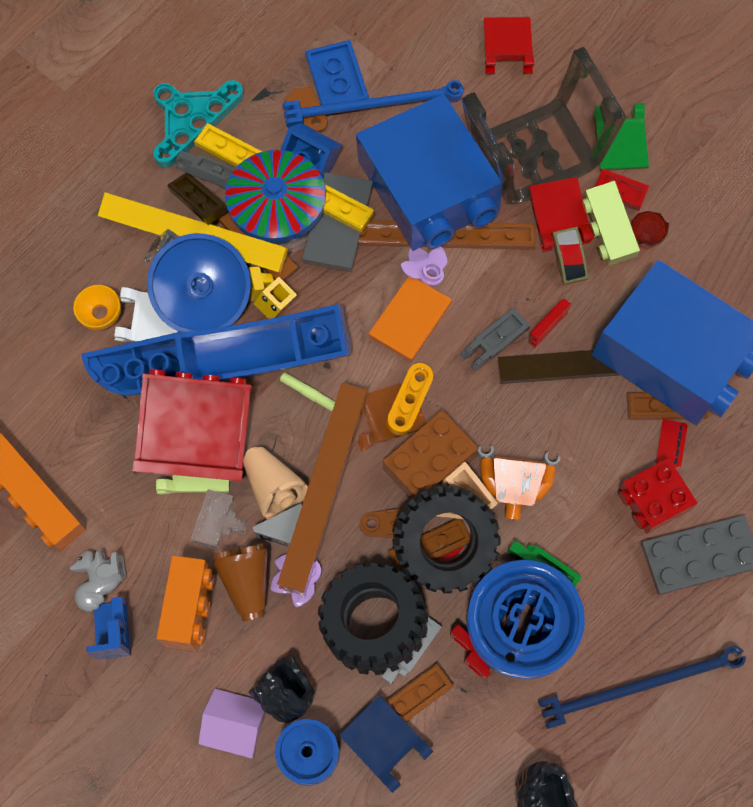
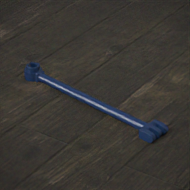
M730 646L718 657L560 704L558 697L554 696L538 701L539 707H546L551 704V710L542 712L543 718L554 715L555 721H549L545 724L547 729L566 724L564 715L714 669L722 667L738 669L744 665L746 656L738 657L736 663L729 662V654L738 656L744 652L738 646Z

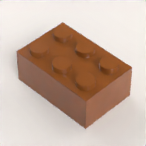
M442 410L383 460V470L408 497L411 496L413 498L418 494L417 491L422 488L427 490L432 488V485H442L443 479L461 463L466 462L468 465L477 457L479 448Z

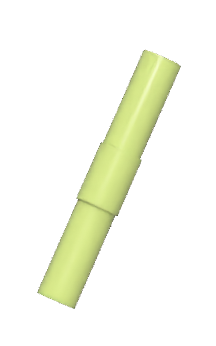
M283 373L280 378L281 382L332 412L335 401L288 373Z

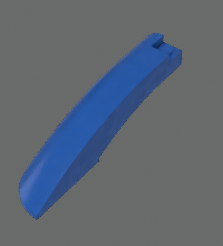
M336 304L255 322L172 333L82 353L81 356L88 374L96 383L112 393L134 396L141 394L143 374H149V369L164 370L165 376L176 377V372L192 373V379L203 380V375L219 376V382L229 381L230 377H251L350 356L351 340L350 334L347 333L343 307Z

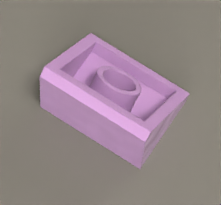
M214 689L203 712L198 744L253 759L266 713L262 710L261 704L255 702L252 698Z

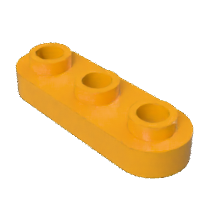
M416 363L409 368L389 412L387 427L393 434L405 435L411 430L430 388L434 375L432 369L424 363ZM421 376L424 381L419 382L415 377ZM411 398L413 399L414 403L409 404L405 401V399ZM401 420L404 422V425L398 426L395 421Z

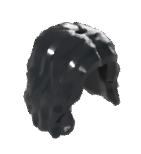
M291 653L277 660L275 665L270 667L249 690V694L253 697L254 701L261 704L262 710L282 723H289L303 716L313 703L315 694L314 688L307 680L306 674L301 671L300 665Z
M539 761L528 766L521 774L516 792L518 798L517 807H578L574 800V789L568 781L566 772L559 764Z

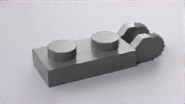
M512 308L478 335L475 341L462 351L461 356L466 360L480 348L484 354L477 358L471 366L477 371L489 359L495 358L530 329V324Z

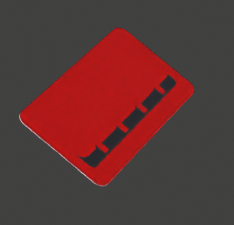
M666 419L662 421L657 463L670 458L675 467L680 468L682 466L688 427L686 423Z

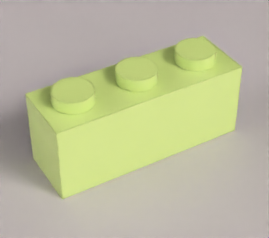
M615 181L586 190L582 205L585 213H590L593 222L590 223L593 236H598L601 245L598 246L601 259H606L608 266L637 257L640 249Z

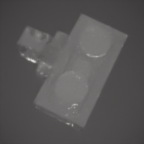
M207 490L191 537L192 542L218 549L222 535L229 536L230 531L245 535L248 524L244 520L236 519V513L231 511L235 499L232 495Z

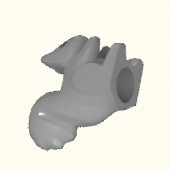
M100 550L96 551L95 556L91 551H85L80 555L77 562L70 567V570L75 573L88 572L89 581L80 584L74 594L77 607L85 612H92V610L98 609L99 605L104 602L103 595L114 591L119 583L126 578L123 555H118L116 551L111 553L109 560H106L105 554L101 553Z

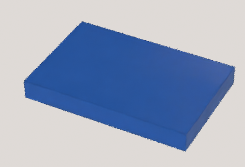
M351 40L305 51V57L320 105L369 99Z

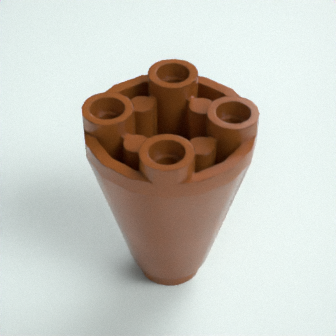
M263 543L240 548V554H238L237 549L214 554V566L237 614L241 615L242 621L264 617L267 549L264 548Z

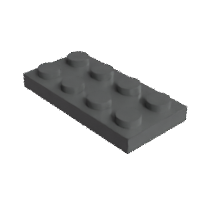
M745 515L641 543L658 596L753 571V535Z

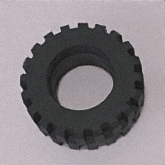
M435 484L430 489L422 488L418 490V494L413 498L410 496L405 501V507L398 510L396 514L397 521L393 523L392 528L394 539H392L393 548L403 570L419 586L424 585L427 590L436 592L437 589L443 593H452V589H458L459 592L468 590L467 585L472 582L474 585H477L481 581L479 577L484 572L488 574L493 569L490 564L492 560L497 561L499 555L496 549L497 546L501 545V536L497 532L500 528L498 521L493 517L494 513L482 499L470 490L460 488L457 485L448 484L447 486H442L441 484ZM443 513L457 514L467 522L471 531L470 541L466 550L452 561L436 562L426 556L421 547L420 537L422 530L437 515Z
M371 561L370 566L365 567L364 563L356 564L355 570L349 572L347 568L340 572L342 577L339 580L333 578L329 583L331 590L323 592L321 600L324 605L318 607V616L321 619L318 622L319 630L333 655L350 670L356 668L359 673L368 675L369 671H373L375 675H383L386 668H390L394 672L400 669L397 664L403 660L408 664L413 659L411 653L413 651L419 652L423 646L421 638H426L428 631L426 626L428 622L426 605L414 580H410L409 575L403 570L397 572L396 567L388 563L385 564L384 568L380 562ZM371 598H386L395 602L399 615L395 625L387 634L376 639L365 640L355 637L350 632V617L355 608L362 602Z

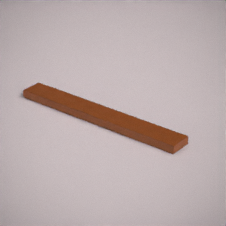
M380 220L369 221L360 235L358 245L410 247L395 221ZM489 223L478 228L469 224L454 231V236L451 240L441 247L535 250V224Z

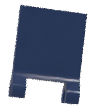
M380 695L339 735L392 793L401 784L389 772L412 748L425 760L434 752Z

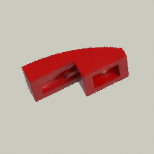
M457 624L450 633V638L469 653L464 664L486 681L491 674L488 665L476 653L468 633Z

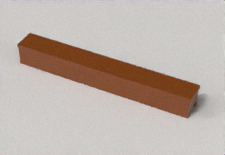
M344 383L340 385L277 583L279 589L299 594L304 598L306 596L367 400L366 388L362 389Z

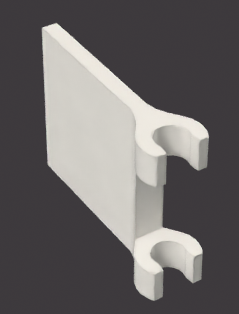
M125 287L121 288L120 301L135 303L131 330L124 327H116L115 341L136 342L178 332L159 318L151 305L147 292Z

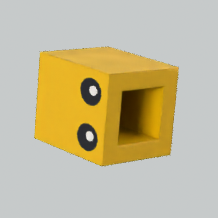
M278 277L262 291L254 305L268 319L276 318L290 305L297 294Z

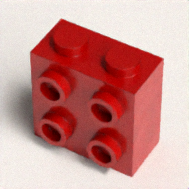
M670 458L625 480L619 487L620 499L625 506L631 508L636 525L639 529H644L646 534L691 511L698 504Z

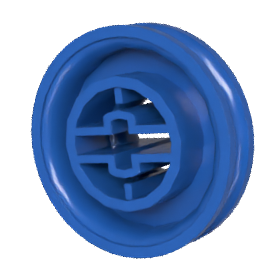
M517 560L494 568L478 583L468 606L467 630L476 653L490 668L502 675L515 679H536L555 672L575 653L584 633V608L576 588L560 571L538 561ZM530 605L533 607L527 623L529 625L523 633L520 644L515 643L512 640L520 622L519 618L525 606ZM513 606L505 622V629L510 631L507 637L503 631L502 620L508 609ZM543 624L538 639L526 644L528 639H532ZM506 655H508L509 657H514L515 660L513 662H508L506 660Z

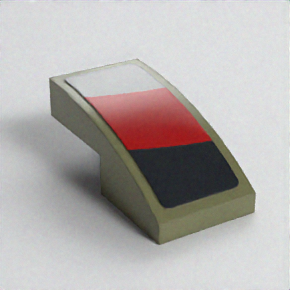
M578 227L553 232L552 237L558 256L557 265L563 285L587 280L586 260Z

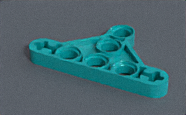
M235 80L227 81L216 91L180 93L169 84L158 85L154 89L153 94L156 104L165 111V139L154 149L153 154L156 164L161 168H170L175 165L177 155L181 151L187 153L195 146V139L207 123L215 127L239 105L244 98L240 82ZM229 91H231V92L237 91V94L235 95V94L231 93V94L229 95L228 92H229ZM163 92L172 94L168 100L159 99V95ZM214 104L222 106L221 111L216 113L211 112L209 109ZM179 106L189 108L185 114L176 113V109ZM196 120H204L206 122L202 128L193 127V123ZM185 135L189 138L185 144L176 143V139L179 136ZM161 154H165V155L169 154L170 157H169V158H166V157H162V158H161Z

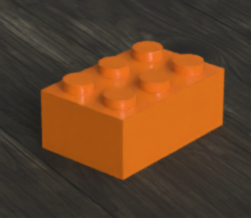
M172 556L156 638L165 648L198 652L199 645L204 644L206 629L202 628L204 617L208 618L211 605L210 601H207L209 590L213 591L215 585V574H212V569L206 560Z

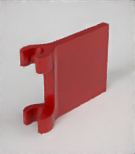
M484 17L485 74H495L496 61H523V74H533L534 55L531 17Z
M578 177L529 186L542 252L553 250L552 247L555 246L552 237L553 232L578 227L582 245L591 243L594 237L587 214L582 205L583 198Z

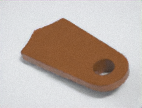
M311 87L294 88L284 98L285 102L299 100L300 108L320 105ZM325 115L303 118V124L318 132H322L327 127V119Z
M403 508L365 514L360 520L361 532L368 537L394 539L392 532L393 523L397 521L396 514L398 510ZM374 520L377 525L375 528H369L367 522Z

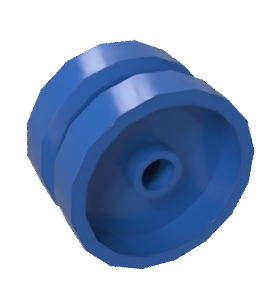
M302 719L292 722L283 729L276 741L275 757L277 765L285 777L298 785L314 786L321 784L333 775L338 766L340 750L337 739L329 727L318 720ZM306 747H311L313 750L312 755L305 758L302 752L306 750Z

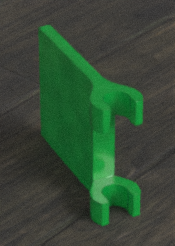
M644 103L634 104V109L631 110L632 118L606 120V106H595L593 119L596 127L600 171L602 169L626 170L649 168Z

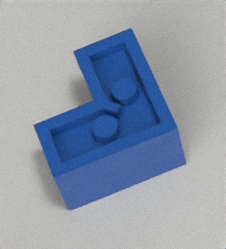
M123 597L111 598V603L100 604L99 608L94 610L96 645L87 646L86 651L97 660L131 656L127 601Z

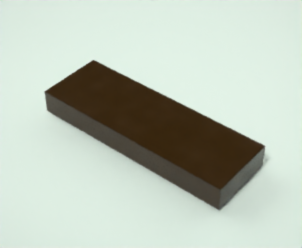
M187 172L167 185L169 191L207 225L228 212L225 204Z

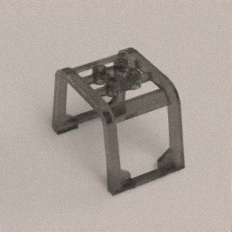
M585 47L573 51L559 91L550 103L489 129L485 121L486 111L475 92L462 98L468 131L502 181V194L510 204L531 199L529 186L574 177L580 178L591 172L604 160L627 118L616 96L612 93ZM588 74L604 98L600 105V111L605 126L593 150L566 106L579 79L586 78ZM553 115L581 163L563 170L559 163V152L553 149L548 141L547 132L540 129L537 125L538 122ZM528 127L532 134V145L528 149H526V142L519 139L515 133ZM506 136L511 144L510 153L503 142L497 143L496 140ZM541 157H543V166L546 169H552L554 175L541 179L537 172V161ZM513 158L518 159L521 165L522 176L530 179L533 184L518 190L515 189V162Z

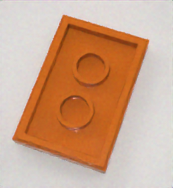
M408 277L368 333V337L412 363L452 304V299L420 280Z

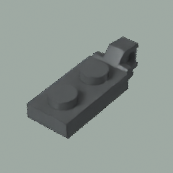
M181 151L177 155L176 168L199 177L201 180L221 186L223 189H226L227 181L235 167L203 154L196 157Z

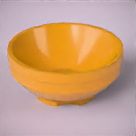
M92 285L83 289L77 295L73 310L77 320L84 327L91 330H103L112 326L117 321L121 313V303L113 289L104 285ZM96 308H106L107 315L101 319L95 318L93 313Z

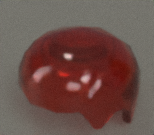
M645 211L638 213L630 223L637 244L640 247L647 249L657 247L668 235L669 222H666L662 214L658 212Z

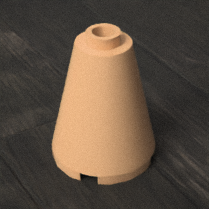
M252 447L245 453L243 465L259 510L267 520L295 505L303 504L308 486L299 476L264 447Z

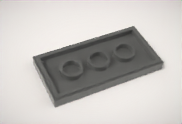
M325 172L323 178L325 185L368 206L373 181ZM322 213L319 221L309 231L302 258L303 263L352 272L361 233Z

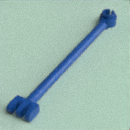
M452 80L446 86H442L441 89L300 108L299 100L284 102L282 107L285 111L284 117L287 119L285 121L286 127H291L303 123V118L426 101L445 94L450 102H458L463 97L464 89L461 82Z

